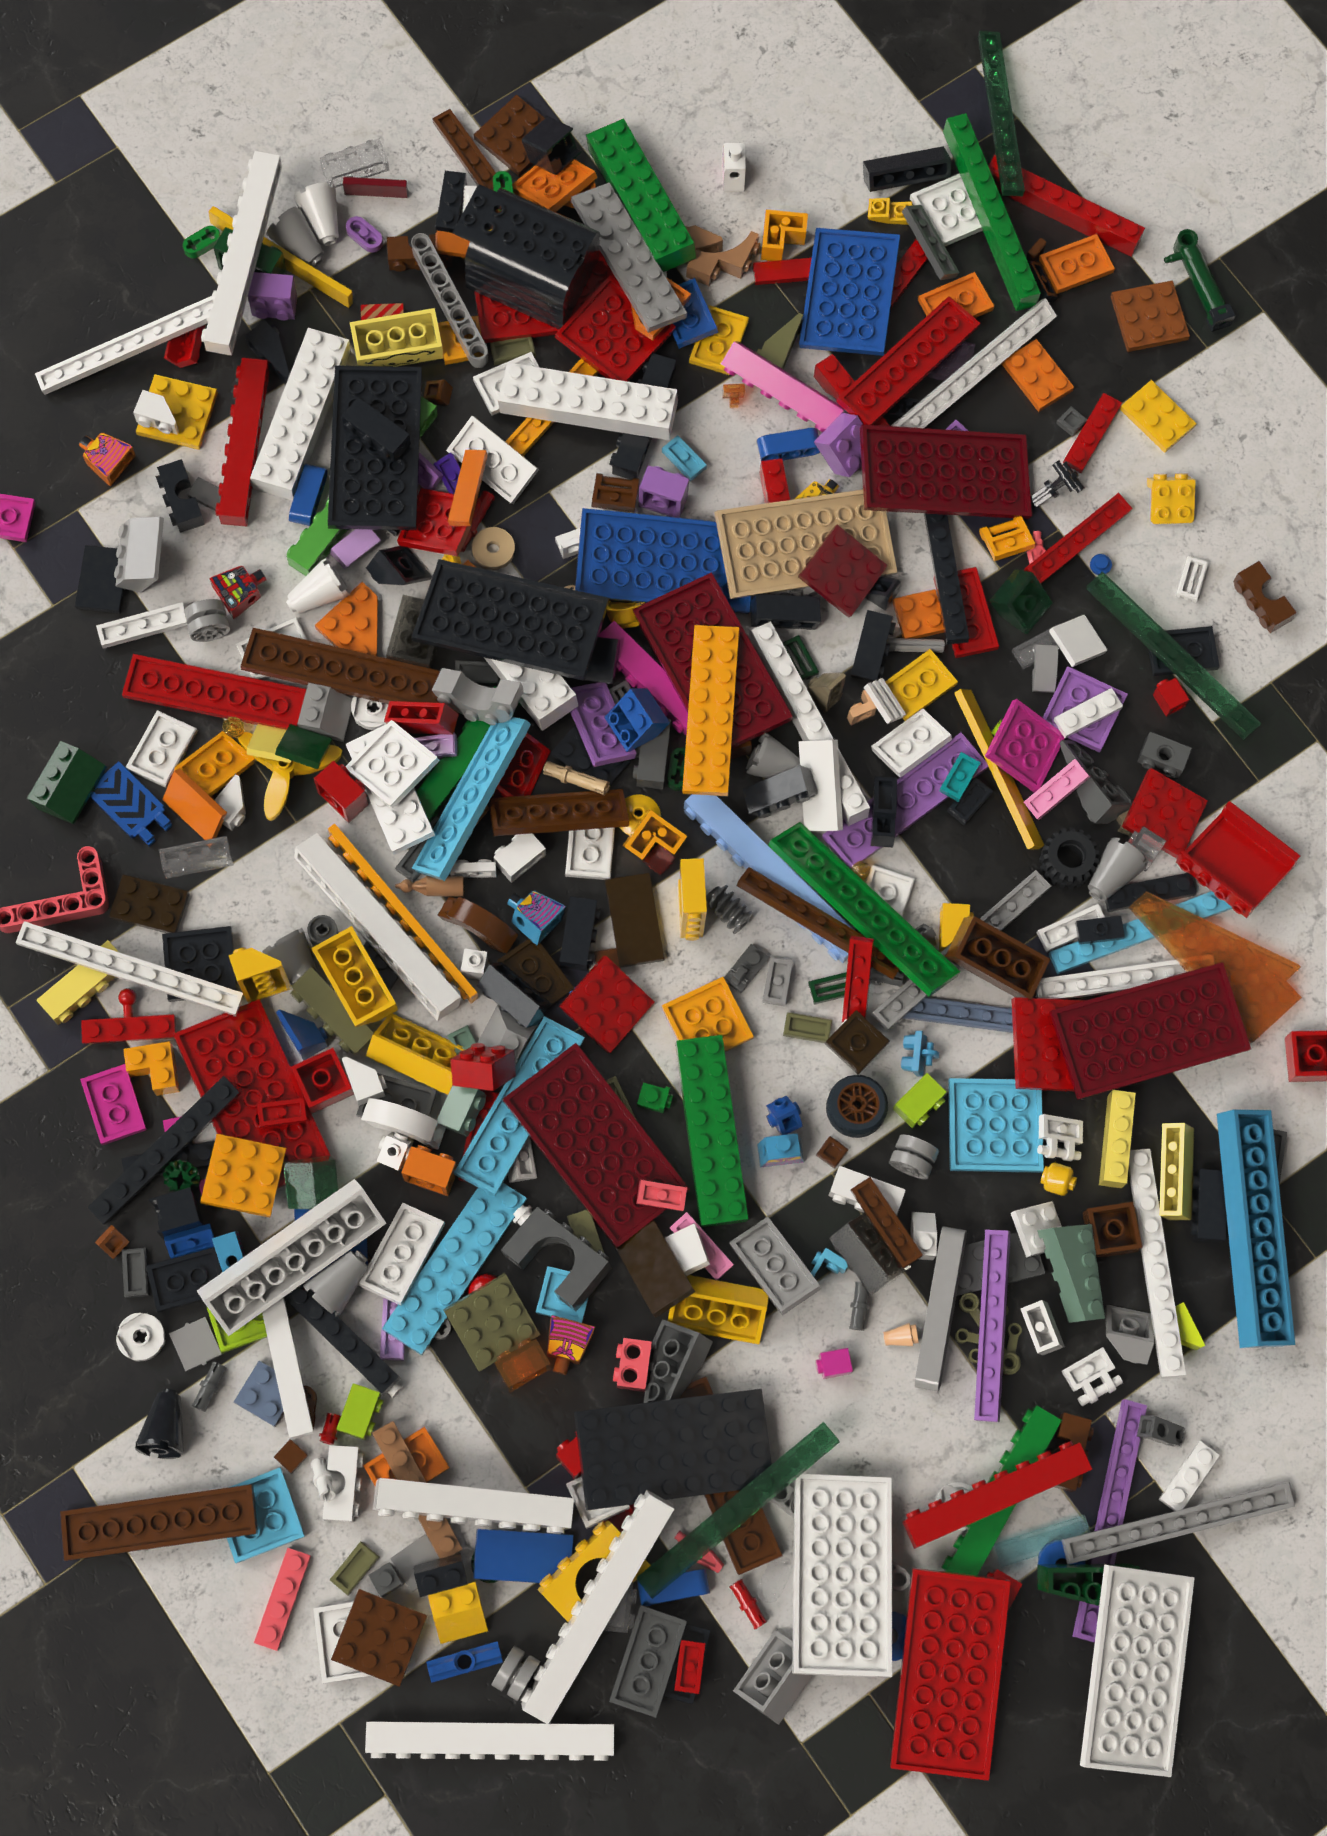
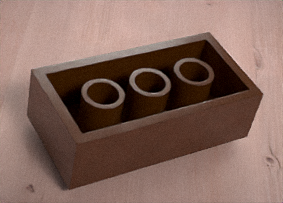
M975 916L963 918L945 956L949 961L1008 994L1030 1000L1050 961V958Z

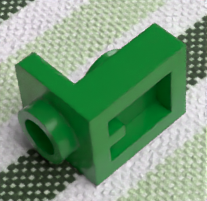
M643 1082L637 1106L664 1113L665 1107L670 1108L673 1095L669 1094L670 1087L661 1088Z

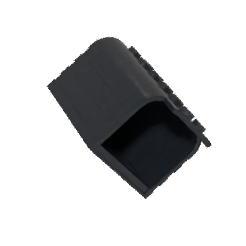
M478 184L453 231V234L470 241L465 256L466 288L557 329H560L568 321L599 260V231L503 188H499L496 192ZM497 209L501 210L500 213H496L494 211ZM490 227L492 230L486 231L485 228Z

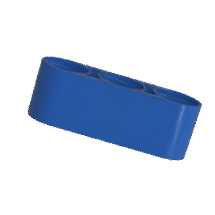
M806 428L759 437L757 445L761 461L781 458L784 461L819 454L820 451L814 443L819 437L817 429Z
M310 464L304 465L290 508L289 522L311 526L327 480L328 470L326 468Z
M706 1569L637 1582L642 1606L710 1594Z

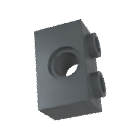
M1149 732L1137 762L1146 769H1156L1167 777L1179 778L1192 748ZM1159 754H1165L1168 760H1162Z

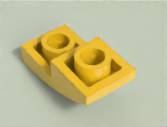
M890 198L869 199L868 219L881 223L909 225L901 211L906 206H912L913 204L912 202H891Z

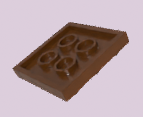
M516 94L473 134L474 140L520 177L533 165L528 159L522 138L545 118Z
M358 1589L331 1660L400 1687L428 1615Z

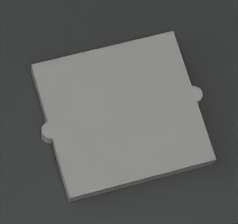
M206 1317L191 1324L185 1323L184 1327L169 1333L186 1372L200 1365L205 1366L208 1361L222 1355Z
M424 1534L390 1559L399 1571V1577L403 1578L410 1590L414 1592L418 1589L414 1576V1566L437 1560L439 1557L427 1535Z

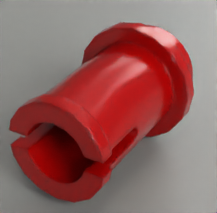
M327 1413L323 1431L319 1433V1437H321L320 1442L334 1445V1441L338 1439L336 1437L337 1426L341 1416Z

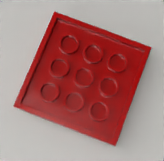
M609 275L558 330L555 338L605 378L629 382L644 363L650 359L651 354L655 353L672 335L676 326L673 324L665 326L653 341L637 331L634 325L631 303L619 282Z
M1014 997L1011 1001L1016 1089L1074 1091L1050 1011L1085 1000L1032 998L1030 1000L1028 998Z

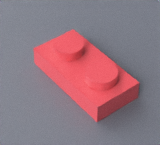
M640 1180L636 1204L684 1211L687 1187Z

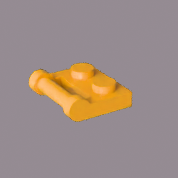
M1022 516L1014 517L1013 520L989 528L985 526L979 529L980 536L985 541L994 561L1035 548V542ZM1014 528L1017 529V530H1014V531H1011V532H1008V533H1005V534H1002V535H999V536H996V537H992L993 535H996V534H999V533H1002V532H1005V531H1008V530H1011V529H1014Z

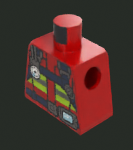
M238 566L209 578L212 588L224 603L233 619L237 618L260 599L261 596L257 586L266 581V577L261 569L249 575L244 566Z

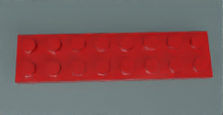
M948 296L837 398L836 402L849 414L857 415L863 425H874L979 328L980 322Z
M133 654L122 696L127 699L287 730L290 724L298 727V720L307 689Z

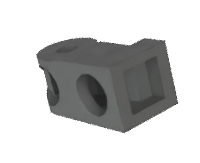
M1141 1415L1137 1437L1180 1448L1185 1428L1157 1416Z

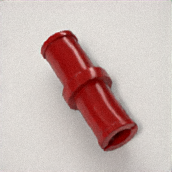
M743 1579L729 1586L740 1603V1610H744L754 1630L767 1622V1619H765L756 1604V1597H752Z

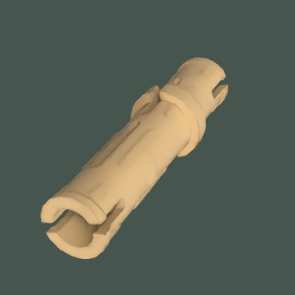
M547 761L543 769L544 775L557 778L562 783H572L602 795H606L610 787L609 781L578 772L570 766L564 767Z

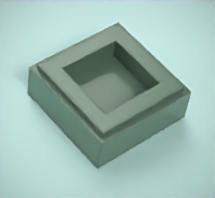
M468 1025L447 1035L452 1044L456 1046L458 1044L464 1050L476 1043ZM457 1048L454 1049L457 1055L462 1051Z

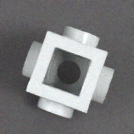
M391 1132L387 1136H383L378 1147L381 1151L377 1161L396 1170L401 1169L405 1164L414 1141L409 1139L408 1136L397 1132Z

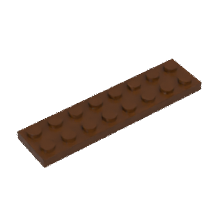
M707 1377L690 1383L679 1399L713 1395ZM754 1488L704 1495L738 1576L782 1557V1553Z
M252 1484L60 1511L64 1561L258 1534L254 1486Z

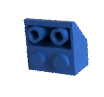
M630 688L604 717L626 752H630L656 738L670 724L648 688Z

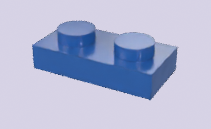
M209 1223L165 1236L164 1241L170 1259L213 1248L212 1238L215 1237Z

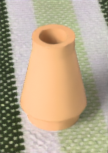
M908 1323L883 1332L886 1346H913V1344L919 1343L916 1324L910 1325Z

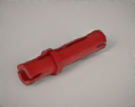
M487 491L481 493L479 498L482 503L460 552H465L470 540L477 534L479 524L495 499Z

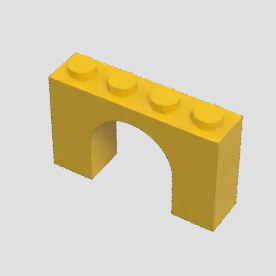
M704 858L680 860V879H678L680 938H685L689 941L698 940L699 937H703L707 914Z
M608 1520L605 1523L600 1522L592 1530L594 1534L588 1540L583 1539L575 1547L576 1552L570 1558L567 1556L562 1559L557 1565L559 1569L553 1575H546L539 1583L540 1587L537 1590L568 1623L573 1616L571 1611L575 1603L582 1601L577 1594L575 1586L578 1571L586 1562L592 1559H606L611 1551L609 1546L615 1536L619 1538L621 1534ZM644 1560L634 1577L633 1583L651 1566L646 1560Z

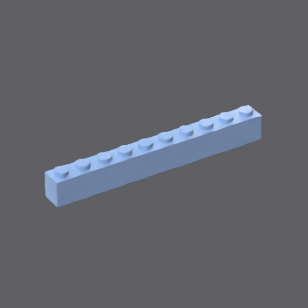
M692 794L685 800V814L691 820L695 819L700 823L702 831L708 836L712 835L717 840L716 844L723 851L727 850L738 866H743L746 869L748 867L752 868L852 928L717 796ZM797 923L801 928L806 929V927ZM809 930L812 933V938L819 945L823 944L834 960L837 961L839 959L844 963L848 959L849 953Z

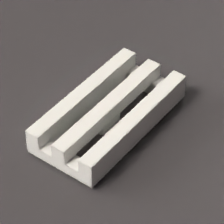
M1187 556L1175 597L1180 598L1181 596L1184 597V600L1188 601V599H1191L1192 602H1197L1209 562ZM1190 562L1194 563L1185 592L1182 590L1186 580ZM1198 565H1202L1195 593L1191 594Z
M883 678L872 683L870 682L864 687L887 724L899 720L906 715Z

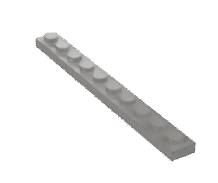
M1035 870L980 919L1002 931L1051 888V885ZM951 944L941 952V954L944 957L946 956ZM951 962L957 969L960 968V966ZM909 980L874 1010L872 1016L888 1031L924 1000L927 995L914 982Z
M1283 1483L1066 1538L1061 1541L1067 1564H1072L1295 1507L1289 1483Z

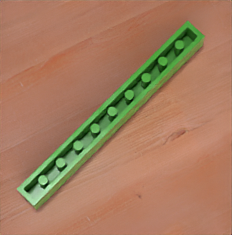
M422 396L420 438L438 416L437 406ZM329 498L322 512L319 511L314 516L311 526L302 531L300 540L287 551L286 557L289 566L305 576L321 560L327 558L331 553V548L349 530L328 529Z

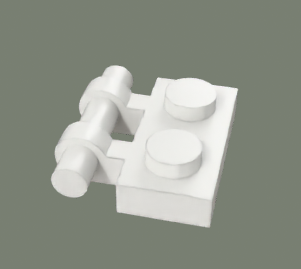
M1046 1114L1040 1115L1039 1139H1045L1046 1146L1039 1145L1037 1148L1038 1154H1042L1046 1158L1060 1157L1064 1161L1080 1160L1081 1152L1075 1151V1145L1083 1143V1121ZM1058 1142L1064 1143L1063 1149L1057 1148Z
M1103 1347L1062 1370L1073 1392L1082 1387L1085 1394L1078 1398L1081 1406L1089 1402L1093 1404L1098 1401V1397L1107 1392L1112 1393L1116 1390L1117 1386L1123 1383L1119 1375L1112 1379L1110 1378L1108 1372L1113 1370L1115 1366ZM1100 1377L1103 1384L1093 1389L1090 1382Z

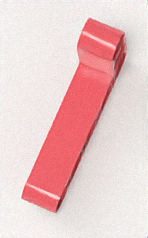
M85 846L77 854L83 891L0 908V930L4 933L18 932L21 930L24 921L42 927L105 913L109 908V900L102 861L97 851L93 847ZM88 856H95L92 862H84ZM98 877V881L95 884H88L90 878ZM94 899H102V902L99 905H92ZM79 903V907L76 910H69L71 904ZM49 908H57L54 914L47 915V911ZM34 912L31 919H24L26 913ZM4 917H11L9 923L1 924Z

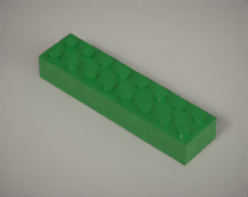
M624 118L586 134L588 151L606 183L611 184L661 270L666 272L695 259L694 241Z
M716 1035L677 1040L675 1047L700 1227L747 1222L748 1213L723 1036Z

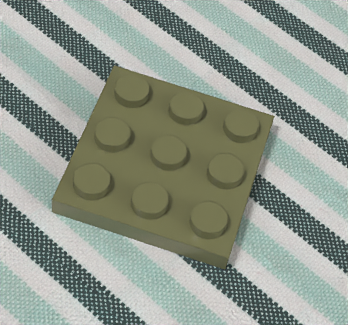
M505 1273L443 1309L479 1372L540 1335Z

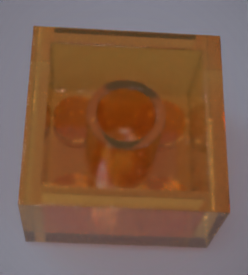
M528 1338L517 1345L519 1348L514 1352L510 1353L507 1350L496 1357L498 1360L494 1362L495 1368L509 1393L551 1369V1364L537 1339L531 1341Z

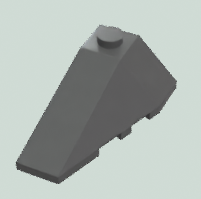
M1062 740L1059 743L1067 765L1076 759L1091 776L1076 790L1082 807L1088 813L1087 817L1093 823L1108 824L1130 809L1133 803L1130 796L1120 785L1115 787L1107 779L1109 774L1105 770L1102 771L1093 765L1094 760L1075 741Z
M662 1319L652 1342L654 1353L652 1363H649L648 1370L651 1373L649 1384L645 1389L644 1403L679 1399L703 1365L713 1341L696 1331Z

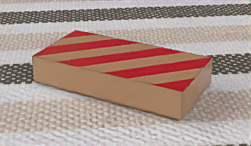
M403 303L361 305V320L404 313Z

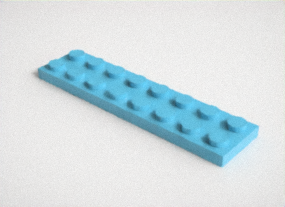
M512 717L507 722L490 725L433 829L435 836L426 841L412 869L424 875L443 881L446 880L480 816L483 814L486 805L493 796L497 785L504 776L508 765L515 756L519 745L526 736L531 725L528 721Z
M545 1016L543 1017L515 1066L516 1076L503 1086L455 1169L454 1175L496 1196L529 1138L528 1133L502 1099L573 1044L577 1043L581 1047L585 1037Z
M502 1183L496 1196L477 1188L417 1276L402 1306L398 1305L382 1330L422 1356L448 1318L443 1309L460 1300L514 1220V1212L524 1205L527 1198Z

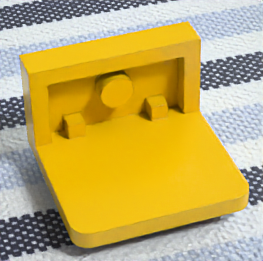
M1175 473V477H1167V474H1153V477L1147 478V487L1151 488L1150 520L1153 524L1192 523L1194 521L1195 479L1188 477V473Z

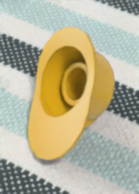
M609 602L606 613L610 622L613 623L615 621L621 628L637 627L639 623L632 609L645 604V602Z

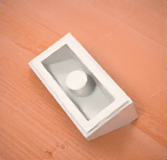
M530 1136L508 1173L509 1183L537 1178Z

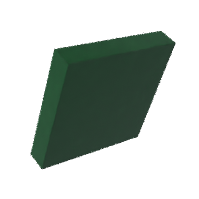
M290 724L276 748L275 755L318 769L331 745L332 738Z

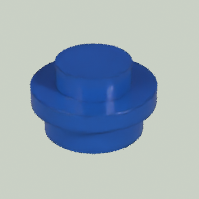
M1104 554L1095 555L1090 561V569L1099 576L1108 574L1112 568L1110 558Z

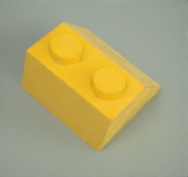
M476 1582L428 1595L440 1644L488 1631Z

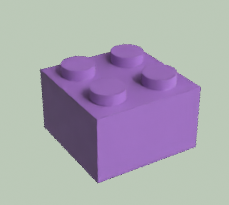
M254 272L248 293L252 316L261 319L270 317L279 320H295L297 292L293 275Z
M841 413L814 441L836 475L851 477L862 465L860 427L863 423L857 415Z
M648 465L639 487L638 506L669 517L680 518L688 498L689 479L680 473L673 474L659 466L652 467Z

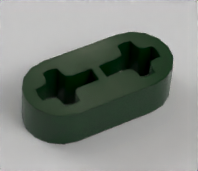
M685 748L674 749L670 757L667 784L675 791L683 789V781L675 784L673 779L676 777V772H681L680 779L683 780L685 760L682 761V766L680 767L677 766L678 759L676 758L681 754L685 759Z

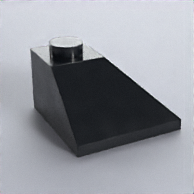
M403 546L379 550L366 567L373 580L378 584L407 585L427 581L432 578L431 574L408 547Z

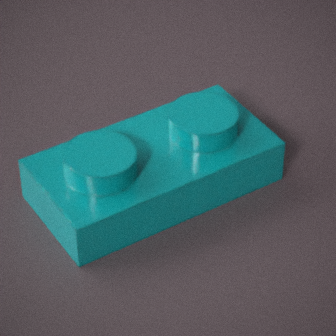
M961 752L939 792L959 802L981 762Z

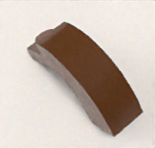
M459 896L457 899L448 897L438 913L442 920L469 930L492 949L506 954L518 937V934L498 917Z

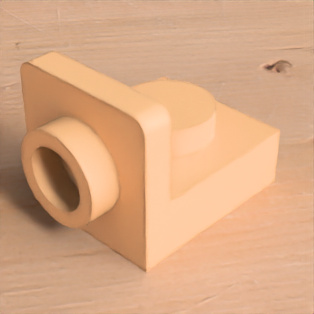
M865 690L861 696L864 704L857 703L848 712L847 719L850 725L875 715L877 708Z

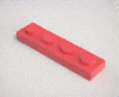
M287 1548L257 1632L255 1644L278 1651L311 1555Z

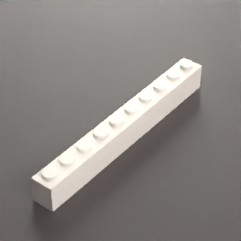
M255 151L253 159H249L248 178L245 177L243 180V196H239L237 205L239 211L233 217V233L229 234L227 240L229 248L227 253L224 252L222 258L223 270L218 273V288L212 294L213 307L207 313V329L202 331L201 341L204 342L206 351L232 356L282 170L279 155Z
M771 621L752 629L750 641L793 716L792 721L802 740H834ZM838 748L842 816L847 825L850 826L868 818L870 807Z
M316 833L295 847L294 858L437 1021L459 1007L461 994L458 988L450 985L443 971L439 968L436 969L431 963L428 954L421 952L414 938L410 935L407 936L399 921L392 919L385 905L377 902L370 888L363 886L356 872L348 869L344 859L339 854L336 855L330 843L325 838H321Z
M646 1490L644 1495L640 1494L634 1503L636 1509L631 1516L628 1515L621 1526L623 1529L619 1538L615 1536L609 1546V1550H611L606 1559L602 1558L596 1568L598 1573L595 1579H590L583 1591L586 1593L581 1602L577 1601L571 1611L572 1618L569 1623L565 1622L558 1633V1636H560L556 1645L552 1644L546 1653L548 1659L543 1666L540 1665L533 1676L535 1681L531 1688L526 1687L520 1698L523 1711L546 1724H549L674 1511L671 1503L649 1490Z
M366 1722L365 1753H371V1758H386V1753H396V1758H411V1753H421L422 1759H435V1754H445V1759H460V1754H470V1759H485V1754H495V1759H510V1754L520 1755V1760H534V1755H544V1760H559V1755H569V1760H584V1755H594V1760L608 1761L609 1755L614 1756V1724Z

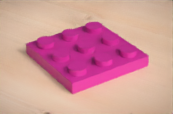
M1016 699L1012 700L985 757L1032 792H1036L1041 788L1061 747L1059 743L1065 738L1057 728Z

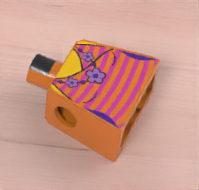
M100 433L95 440L84 436L79 443V446L86 450L83 454L86 464L110 487L136 456L130 444L105 433Z

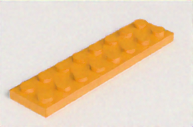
M694 626L683 794L728 796L739 627Z

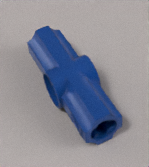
M498 1641L426 1661L431 1683L503 1663ZM462 1655H468L472 1660L471 1666L468 1669H461L458 1665V1660Z

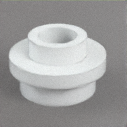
M522 1205L513 1214L515 1216L513 1222L521 1226L533 1212L530 1205L527 1207Z

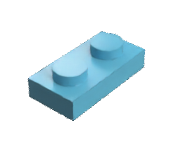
M678 435L662 447V453L689 481H692L707 468V464Z

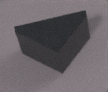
M879 577L865 598L886 611L896 597L901 582L899 579Z

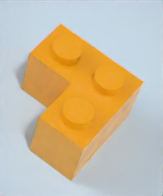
M766 209L761 260H782L784 243L805 245L808 214Z
M648 809L622 846L643 860L655 842L672 854H675L687 836Z
M170 1041L123 1049L126 1072L130 1077L150 1074L152 1090L156 1096L180 1092L174 1047Z

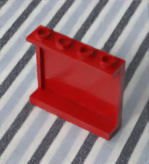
M1229 801L1224 806L1221 814L1185 851L1182 850L1176 863L1184 872H1188L1195 877L1199 884L1206 886L1214 892L1218 899L1228 903L1236 913L1242 914L1247 918L1296 866L1301 856Z

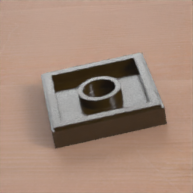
M856 1010L830 1036L825 1045L859 1075L890 1043V1040Z

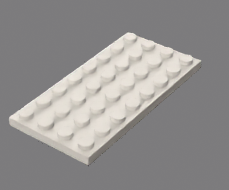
M797 1473L794 1475L792 1674L892 1677V1478Z
M1104 1564L1080 1766L1165 1777L1172 1776L1194 1577Z

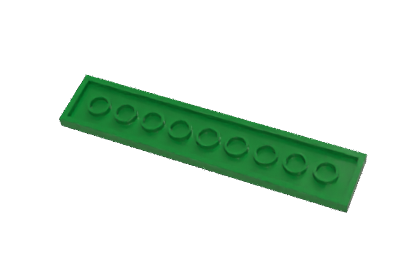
M801 822L770 840L768 846L861 934L866 938L874 939V946L928 997L958 977L961 972Z

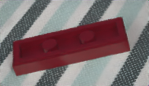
M343 177L344 195L408 198L406 180Z

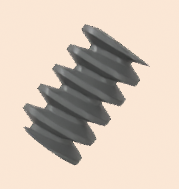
M728 885L723 887L717 886L706 895V903L710 902V909L716 908L715 915H722L721 921L723 923L728 922L727 928H734L733 934H736L749 922L753 912L744 913L746 905L737 906L741 899L732 900L733 891L728 894L725 893Z

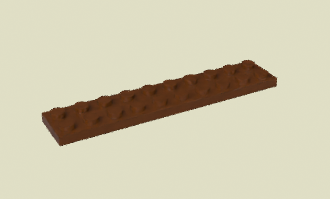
M252 628L241 663V670L303 685L313 683L327 686L342 694L389 704V701L439 703L437 701L438 697L432 691L440 673L438 670L258 628Z

